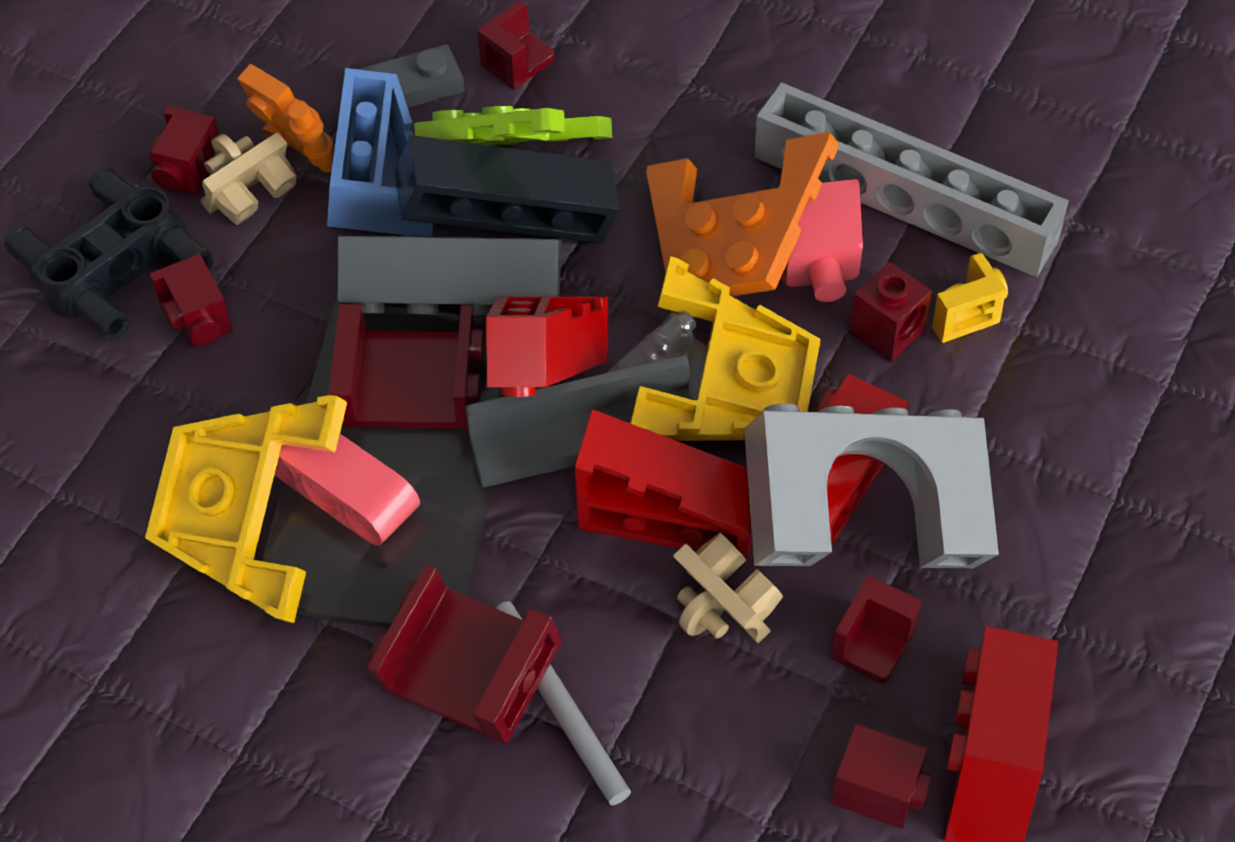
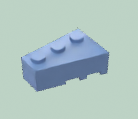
M345 68L329 188L328 227L405 236L432 237L433 223L401 220L395 169L408 137L413 135L412 120L397 74Z

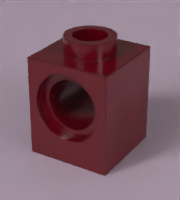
M889 261L854 293L849 333L892 362L925 331L932 290Z

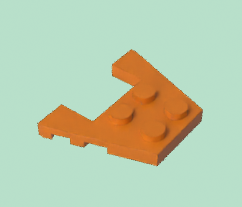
M830 132L787 139L781 181L778 188L694 203L693 196L698 169L688 158L647 166V179L665 272L671 256L689 264L687 271L709 283L714 278L730 287V296L775 290L802 231L798 225L799 219L807 202L816 200L822 186V182L818 177L826 159L833 161L837 153V140Z

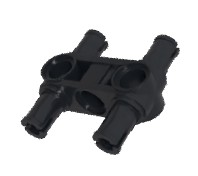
M107 166L98 169L91 176L89 188L91 193L109 208L52 248L26 225H19L13 228L6 236L4 244L8 253L29 270L32 284L45 295L53 313L61 317H81L102 335L105 340L114 341L126 332L130 320L127 318V313L108 298L110 295L164 256L175 264L201 254L208 269L213 264V257H211L212 253L187 233V227L183 218L171 209L169 199L163 191L152 187L134 188L112 168Z

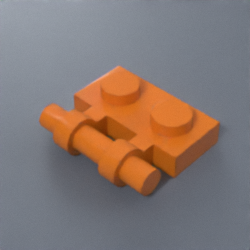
M250 63L237 80L248 97L245 101L247 107L265 125L262 128V132L266 138L278 132L288 143L287 147L290 146L305 155L309 162L317 166L322 172H332L335 144L332 138L323 132L324 125L318 112L304 101L296 99L289 86Z

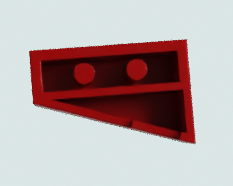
M498 296L486 316L487 387H501V395L508 397L536 395V387H548L608 362V296Z
M591 410L575 464L578 529L677 549L687 544L694 552H697L705 543L721 533L736 547L746 559L745 562H747L752 543V528L746 467L599 411Z

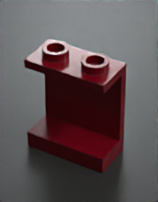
M340 304L328 395L338 396L347 402L341 427L468 429L465 408L468 405L481 401L480 374L473 373L474 362H483L485 350L484 329L474 327L472 306H461L459 332L367 331L362 304Z
M426 564L417 581L410 582L405 588L399 602V613L388 632L381 633L375 640L370 652V663L367 668L382 690L507 745L563 640L551 616L530 608L525 619H519L448 589L438 570Z

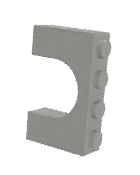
M776 404L764 408L763 412L744 428L754 566H812L832 553L827 481L829 471L836 457L847 454H862L876 458L891 467L905 483L914 505L920 568L974 569L999 555L984 418L962 417L960 411L950 409L934 411L927 416H908V410L904 408H885L873 414H854V409L849 406H831L823 408L819 412H799L797 405Z

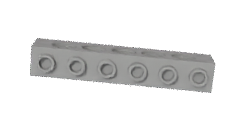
M782 82L757 115L754 158L782 169L787 139L830 132L838 142V150L833 161L827 159L818 177L822 183L858 179L860 184V201L862 204L975 252H982L987 257L1034 277H1038L1059 242L1069 202L1067 199Z

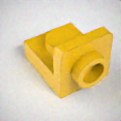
M982 252L970 256L966 284H955L944 292L937 294L932 328L942 343L1000 323L1004 299L1008 295L1006 280L999 269L991 267Z

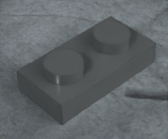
M448 44L358 69L397 74L408 108L465 92L464 78Z

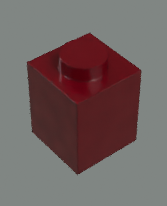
M855 724L835 777L831 804L903 829L910 807L922 811L928 795L933 775L922 771L928 748Z

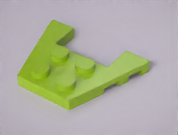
M492 106L481 108L482 113L444 110L432 112L433 121L414 123L415 136L483 145L519 144V142L528 141L558 142L593 137V139L613 138L612 120L609 117L564 118V110L552 108L530 110L513 109V106Z

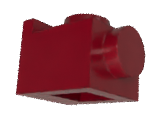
M167 106L163 112L167 126L162 134L159 133L155 136L151 145L150 158L155 165L151 177L158 186L165 190H178L199 195L203 188L202 181L210 175L204 166V162L215 156L211 144L212 139L219 135L215 117Z
M201 254L150 273L163 314H166L174 332L180 329L184 330L193 348L209 344L218 337L233 332L224 298Z

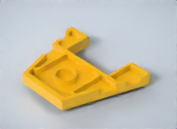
M670 256L657 307L712 322L697 397L695 401L639 386L630 424L675 441L745 440L744 428L768 406L794 404L799 407V412H808L821 339L762 305H759L756 310L729 295L730 287L714 278L709 283L687 271L689 264Z
M327 395L317 397V402L298 406L288 403L273 406L269 412L249 416L234 414L173 427L145 539L199 572L215 579L240 597L264 609L266 613L274 618L294 623L306 571L297 567L254 560L281 446L289 445L335 452L347 402L338 396Z

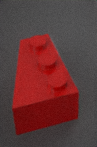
M985 626L980 650L968 648L961 684L972 686V691L961 689L954 726L965 728L964 735L954 733L949 753L947 771L956 772L957 774L944 842H1024L1043 773L1059 641Z

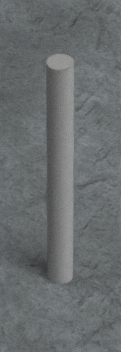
M509 601L495 607L500 611L522 619ZM550 664L537 689L610 805L621 803L630 795L629 787Z

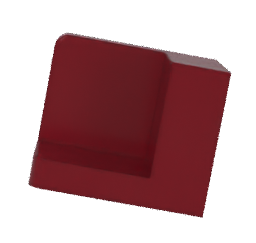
M517 1L477 30L481 65L514 90L555 60V51L529 32L528 6L521 1Z
M867 575L836 629L831 659L879 683H886L917 629L922 600Z

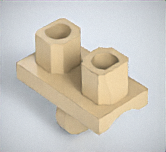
M278 132L255 147L248 136L235 143L225 134H220L212 139L211 144L215 156L204 162V166L211 176L202 181L206 196L201 198L200 203L209 214L219 209L235 225H238L252 216L258 209V200L248 190L258 182L262 183L273 198H279L293 189L296 184L297 175L285 157L288 143Z
M721 533L705 543L696 553L685 544L673 555L687 570V573L705 590L698 595L688 586L682 589L677 596V599L686 607L680 617L679 624L688 635H698L707 629L715 638L722 637L729 628V625L720 617L724 610L757 643L762 641L771 632L763 620L774 610L783 598V595L758 569L733 591L725 581L746 559Z

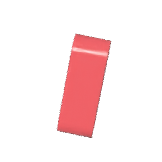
M342 434L339 435L335 452L289 445L281 446L274 475L373 545H381L420 506L418 494L402 476Z

